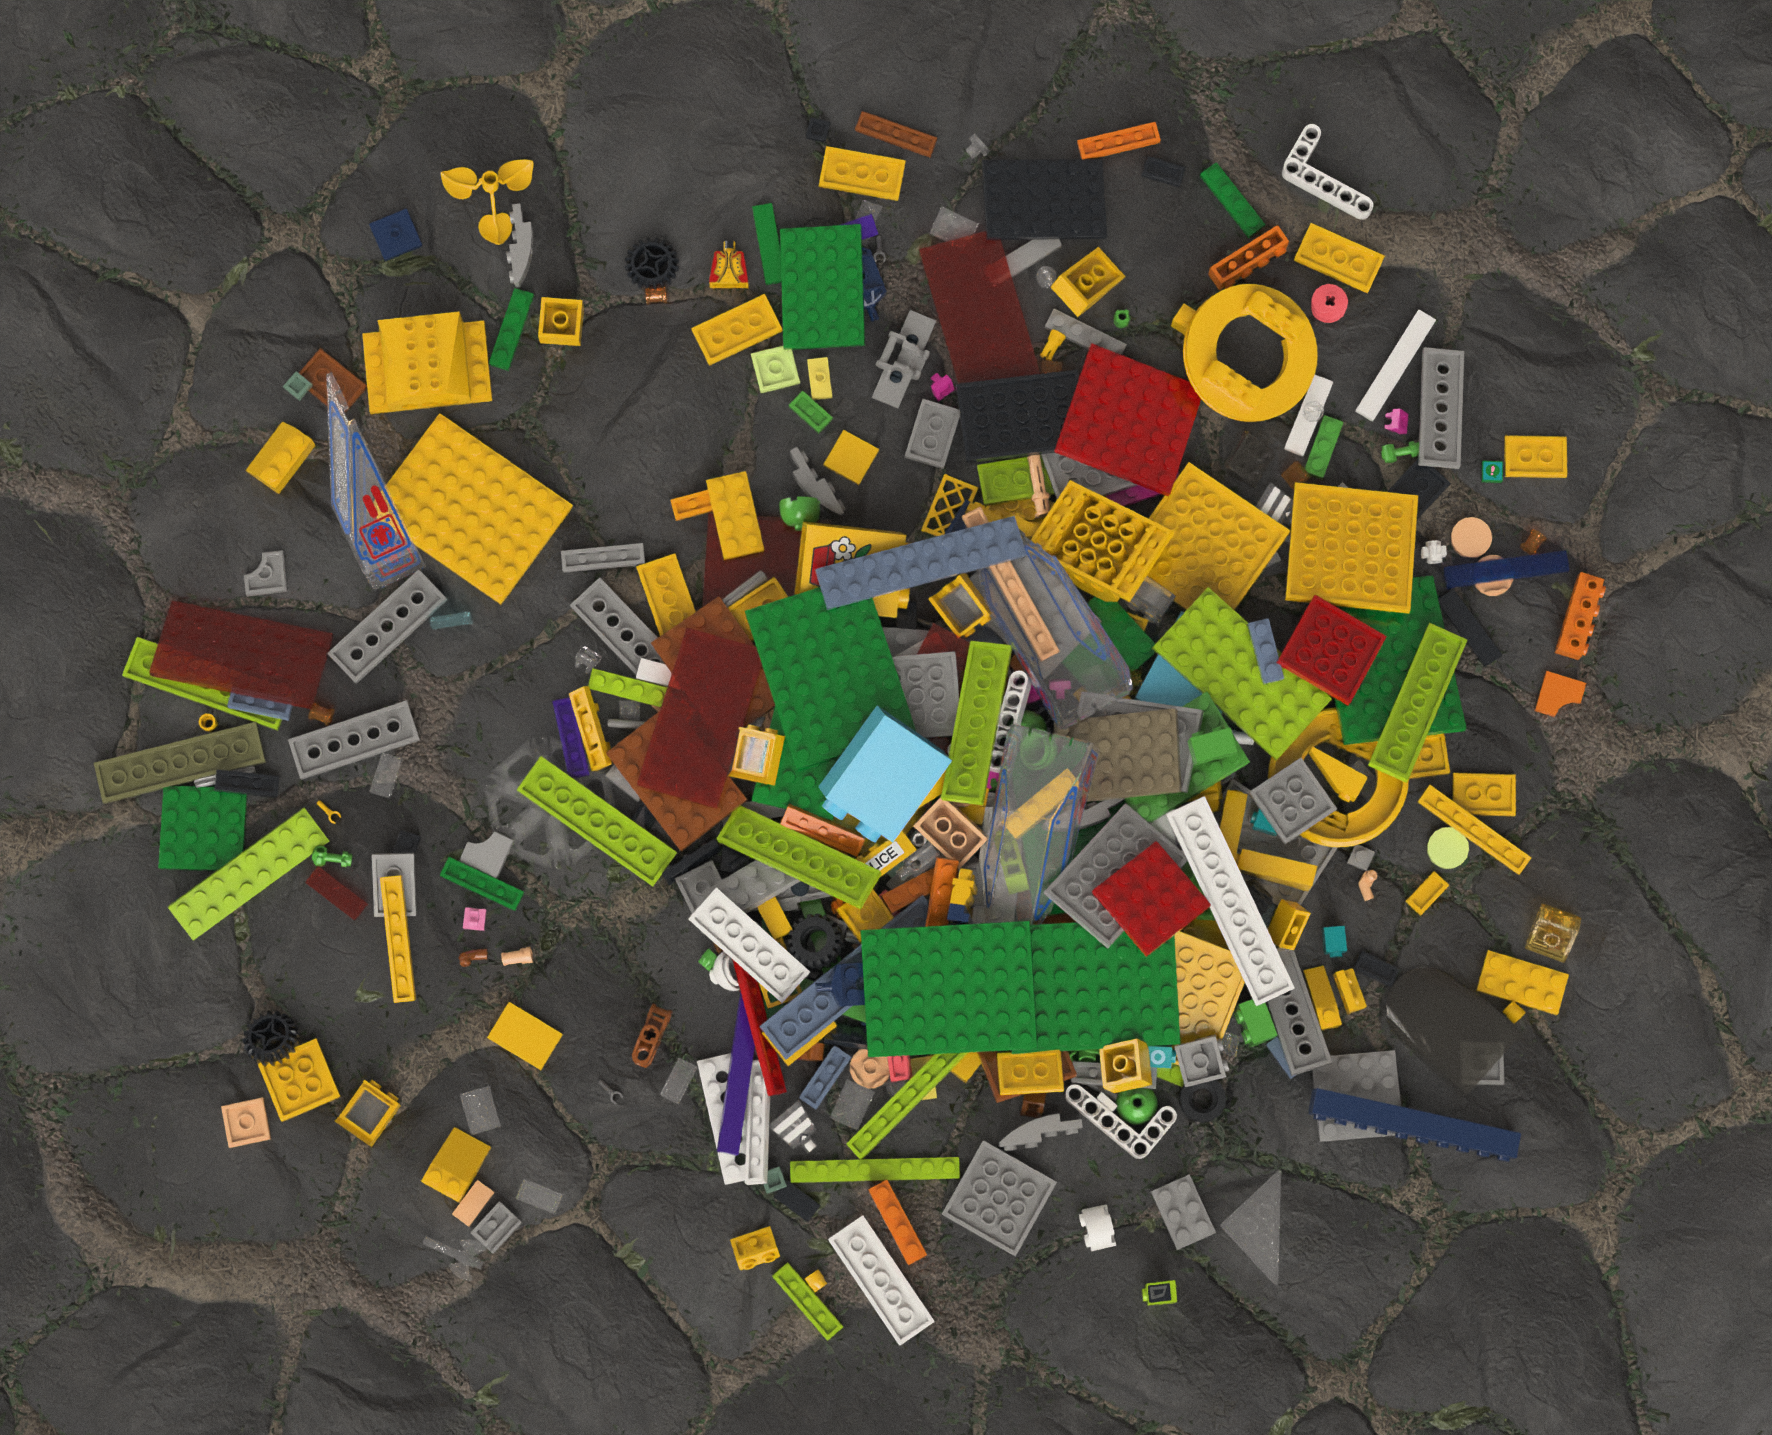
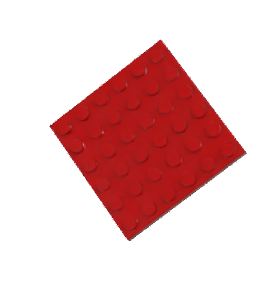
M1091 343L1054 452L1162 495L1169 496L1201 398L1189 381Z

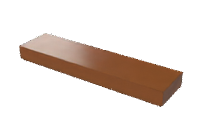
M864 111L861 112L855 127L856 132L931 158L938 140L937 137Z

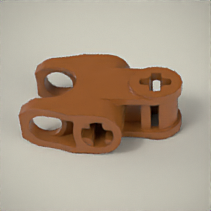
M655 1003L652 1004L632 1053V1059L636 1065L647 1068L652 1064L663 1033L671 1019L672 1010L658 1007ZM654 1014H657V1015H659V1016H662V1017H664L665 1019H661V1018H659V1017H656V1016H654ZM654 1033L655 1038L648 1039V1034ZM647 1051L649 1055L647 1059L639 1060V1053Z

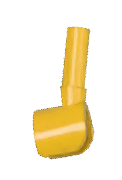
M321 800L317 802V805L329 816V821L336 824L331 820V816L337 814L341 818L340 813L329 809Z

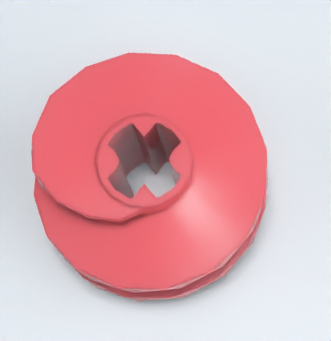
M1326 284L1317 288L1311 299L1313 316L1324 323L1338 321L1345 314L1348 306L1346 293L1342 288L1333 284ZM1326 301H1327L1328 303H1329L1330 301H1332V302H1333L1332 306H1331V304H1330L1329 306H1327V305L1325 304Z

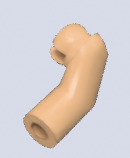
M1374 870L1365 871L1358 882L1364 901L1374 898L1371 890L1373 882L1377 879V873Z

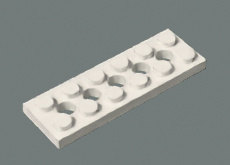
M731 1053L697 1061L716 1148L724 1105L721 1101V1095L726 1092L727 1081L719 1083L716 1080V1075L720 1071L728 1074ZM748 1095L742 1129V1142L739 1149V1154L745 1155ZM718 1152L725 1185L745 1181V1164L737 1165L735 1163V1155Z

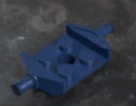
M862 248L863 274L865 275L863 280L864 309L868 310L870 319L873 322L875 319H879L875 309L876 304L887 294L871 250Z
M863 962L836 964L830 981L815 983V987H822L815 988L816 992H831L839 1007L865 1005L864 989L859 990L855 985L858 978H863Z

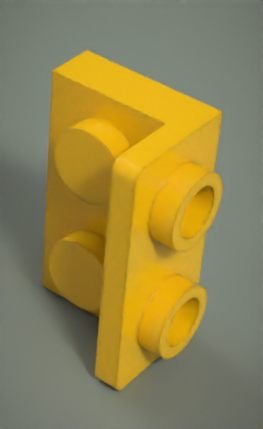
M1351 968L1335 972L1333 978L1346 1013L1350 1014L1366 1008L1367 1005L1354 970Z
M770 1226L730 1239L740 1270L752 1269L755 1265L764 1262L769 1263L780 1257Z

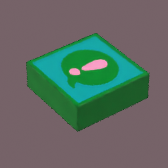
M1482 461L1481 482L1502 483L1503 461Z

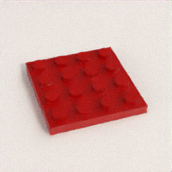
M1314 595L1276 663L1344 704L1349 705L1387 636L1319 596Z
M1157 841L1092 891L1093 895L1107 909L1109 914L1146 957L1211 906L1208 900Z

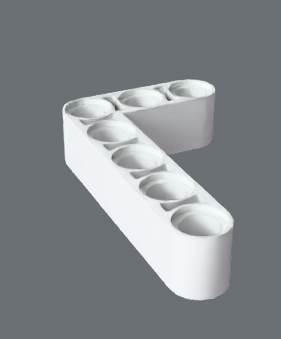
M1307 125L1284 163L1282 169L1283 178L1357 219L1363 220L1368 218L1373 208V202L1369 197L1306 164L1321 136V130L1317 125ZM1313 133L1316 138L1310 139L1306 134ZM1304 150L1306 155L1300 156L1296 151ZM1292 166L1296 168L1297 172L1291 173L1287 170V167ZM1311 176L1315 181L1307 182L1305 177ZM1326 185L1330 186L1332 188V191L1326 192L1323 190L1322 187ZM1346 195L1350 198V201L1345 202L1341 200L1340 196ZM1365 205L1368 210L1361 211L1358 206Z
M1015 671L1009 678L1000 712L990 766L991 772L1002 773V767L1004 768V765L994 766V761L997 758L1003 757L1005 760L1004 756L1006 753L1003 754V752H1006V748H1008L1007 745L1000 746V740L1010 736L1009 733L1012 734L1010 730L1016 733L1017 736L1031 689V681L1023 671ZM1018 679H1025V683L1022 686H1016ZM1012 699H1020L1016 706L1010 705ZM1008 718H1014L1012 725L1005 726V721ZM1011 736L1010 738H1008L1011 741L1016 742V739L1014 740ZM950 744L949 747H948V751H947V752H948V755H949V752H950V746H951V744Z
M1076 1084L1070 1085L1065 1092V1099L1071 1106L1136 1159L1146 1157L1177 1118L1176 1111L1172 1107H1162L1142 1132L1138 1134L1081 1086ZM1070 1090H1078L1080 1098L1072 1100L1069 1097ZM1087 1103H1094L1097 1108L1096 1112L1093 1114L1087 1113L1085 1105ZM1163 1111H1169L1172 1114L1170 1122L1162 1120L1161 1113ZM1104 1116L1112 1118L1113 1125L1111 1127L1102 1125L1101 1120ZM1150 1127L1158 1129L1159 1135L1157 1138L1149 1137L1148 1129ZM1120 1130H1126L1129 1133L1127 1141H1122L1118 1138ZM1135 1144H1143L1146 1149L1145 1153L1142 1155L1137 1154L1134 1150Z

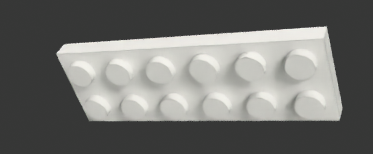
M717 887L688 918L781 1003L810 973L805 966Z
M861 1216L828 1239L899 1346L935 1322L864 1216Z

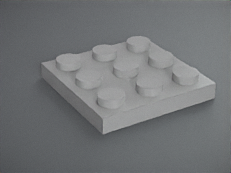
M1299 758L1249 792L1284 845L1337 810L1302 758Z

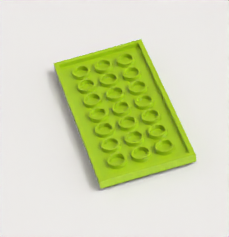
M1207 587L1152 649L1202 694L1208 692L1218 709L1270 756L1277 760L1332 698L1324 691L1281 667L1284 675L1283 680L1263 685L1247 626L1248 622ZM1277 649L1278 656L1280 657L1281 652Z

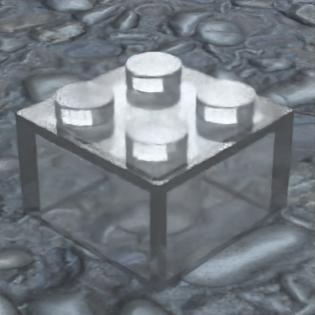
M1146 576L1131 601L1126 602L1127 606L1136 612L1139 610L1145 614L1144 618L1149 622L1159 624L1173 605L1176 596Z

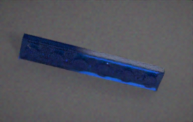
M1566 550L1443 568L1446 588L1564 573L1570 570Z

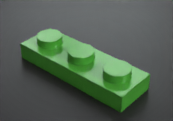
M1324 415L1303 473L1323 480L1343 425L1342 421Z

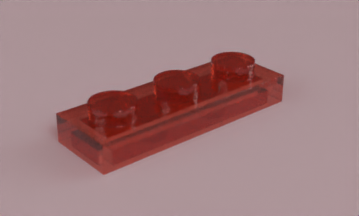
M319 866L305 882L354 921L357 920L368 906L366 902Z

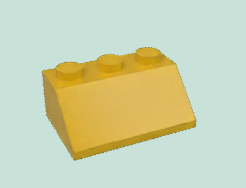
M282 422L248 466L246 472L280 494L316 445L311 438L301 431Z

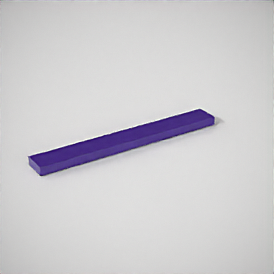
M741 991L717 1152L735 1156L739 1155L755 1048Z

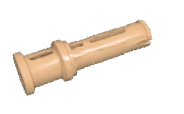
M1040 455L1028 456L1027 460L1034 491L1032 501L1035 502V518H1045L1050 511V494L1046 492Z

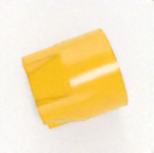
M203 714L199 719L200 727L209 733L218 727L217 720L211 714ZM211 720L213 725L206 727V722Z
M1514 1001L1503 1010V1013L1513 1024L1526 1013Z
M819 1269L805 1278L814 1292L827 1284Z

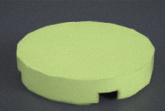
M1451 827L1435 831L1427 843V854L1431 862L1443 869H1454L1461 865L1469 852L1466 837Z

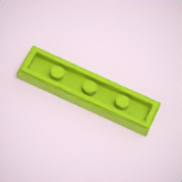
M788 1262L772 1276L827 1341L843 1328L842 1324Z

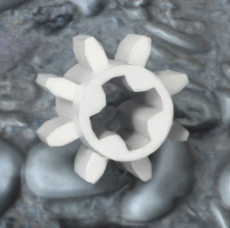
M1438 540L1425 542L1426 547L1421 549V558H1427L1428 564L1441 563L1442 558L1447 556L1446 546H1441V541Z

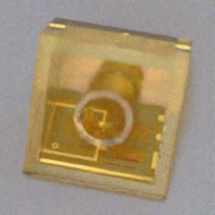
M1542 903L1534 919L1525 949L1565 963L1579 933L1582 917Z

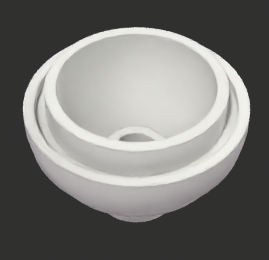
M723 951L718 955L713 968L710 970L711 981L729 991H738L740 987L733 960Z

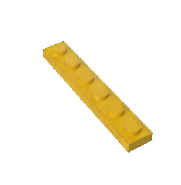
M1428 785L1417 800L1424 808L1516 874L1520 875L1530 861V856L1433 786Z
M402 875L381 877L380 882L394 1003L415 1001L416 994Z

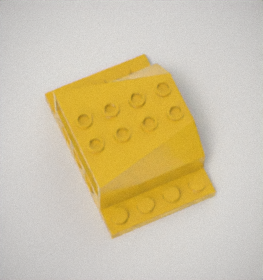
M459 311L378 320L379 332L362 334L370 414L492 401L484 321L464 323Z
M1070 480L1028 545L1057 564L1065 580L1070 584H1074L1076 587L1105 602H1118L1120 598L1130 602L1174 533L1172 530ZM1047 562V564L1049 565V567H1050L1052 570H1055L1057 574H1059L1058 571L1056 570V568H1054L1052 565H1050V564Z

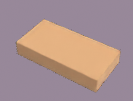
M477 1180L452 1215L470 1227L495 1192Z

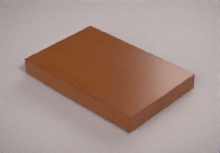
M321 348L299 372L300 375L312 383L313 386L309 392L328 408L330 402L334 401L342 417L367 389L365 383ZM331 406V410L336 413L334 407Z

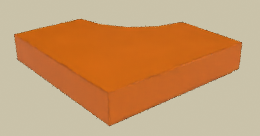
M1546 671L1534 711L1555 717L1563 705L1569 703L1580 704L1586 683Z

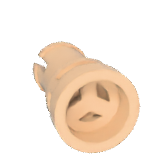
M531 946L520 948L518 951L501 953L504 966L516 963H533Z

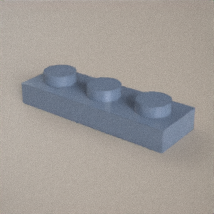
M1269 618L1248 623L1247 626L1263 685L1283 680L1284 675L1281 665L1276 663L1279 656Z
M233 686L227 706L230 709L289 721L294 699Z
M833 1046L799 1096V1099L817 1110L852 1057L836 1046Z

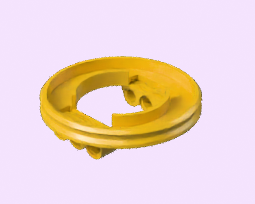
M1242 284L1216 293L1197 309L1185 333L1183 359L1191 385L1210 408L1230 419L1257 422L1285 413L1294 407L1306 394L1313 381L1317 367L1316 338L1308 318L1292 299L1271 287L1257 284ZM1251 315L1285 338L1281 341L1284 351L1281 371L1277 378L1266 388L1260 389L1256 385L1251 384V381L1246 380L1240 374L1235 373L1233 369L1217 360L1216 348L1219 335L1223 328L1235 318Z
M1336 708L1323 709L1277 760L1271 756L1268 767V779L1299 758H1302L1304 761L1312 747H1316L1324 742L1370 761L1378 741L1344 745ZM1375 769V790L1366 805L1347 815L1334 811L1304 831L1300 836L1313 843L1328 847L1355 846L1375 838L1387 829L1400 813L1407 796L1409 779L1406 783Z

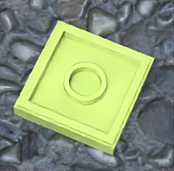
M783 346L751 353L760 393L800 384L791 349L784 350Z

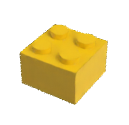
M542 297L538 332L540 343L581 346L584 315L583 300Z
M1133 1039L1106 1045L1103 1049H1099L1104 1089L1117 1093L1152 1085L1147 1043L1139 1039Z

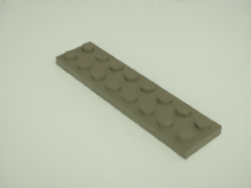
M256 722L95 762L94 767L102 802L106 804L215 775L217 769L231 771L251 765L266 763L258 725Z

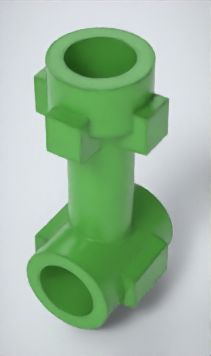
M1412 441L1408 443L1409 446L1394 448V444L1384 445L1381 451L1382 460L1384 459L1385 463H1393L1397 461V456L1410 454L1412 458L1419 455V442L1414 443Z
M317 846L313 850L312 860L314 865L318 867L324 866L326 861L341 863L342 867L351 866L352 854L343 851L342 855L327 853L326 847Z

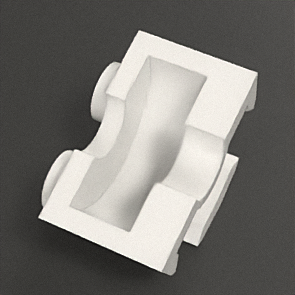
M1107 1205L1083 1209L1082 1214H1079L1081 1226H1086L1087 1235H1084L1086 1247H1090L1091 1251L1116 1246L1114 1229Z

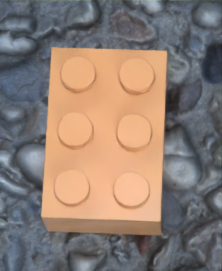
M941 796L913 826L946 858L957 859L959 861L958 869L988 840V835L953 802L943 801Z

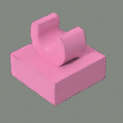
M465 907L463 929L485 931L487 910Z

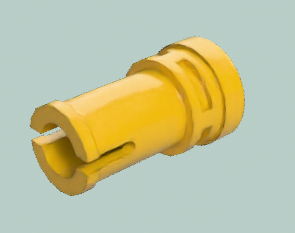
M1052 329L1047 338L1048 342L1040 356L1042 358L1046 357L1045 360L1052 361L1057 348L1061 346L1066 336Z

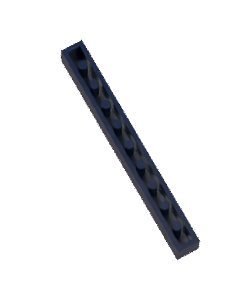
M1319 1088L1312 1089L1308 1114L1313 1115V1119L1318 1121H1326L1327 1118L1334 1120V1124L1346 1126L1347 1123L1354 1124L1355 1129L1367 1130L1368 1127L1375 1129L1377 1134L1387 1135V1132L1395 1133L1396 1138L1408 1139V1137L1416 1138L1415 1142L1428 1144V1141L1436 1142L1437 1147L1448 1148L1449 1146L1457 1147L1456 1151L1469 1153V1150L1476 1151L1478 1156L1489 1157V1155L1497 1156V1160L1505 1162L1517 1158L1521 1133Z

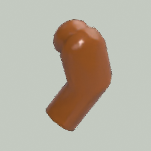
M474 949L462 952L458 958L460 960L459 964L467 967L471 964V960L488 959L487 949Z

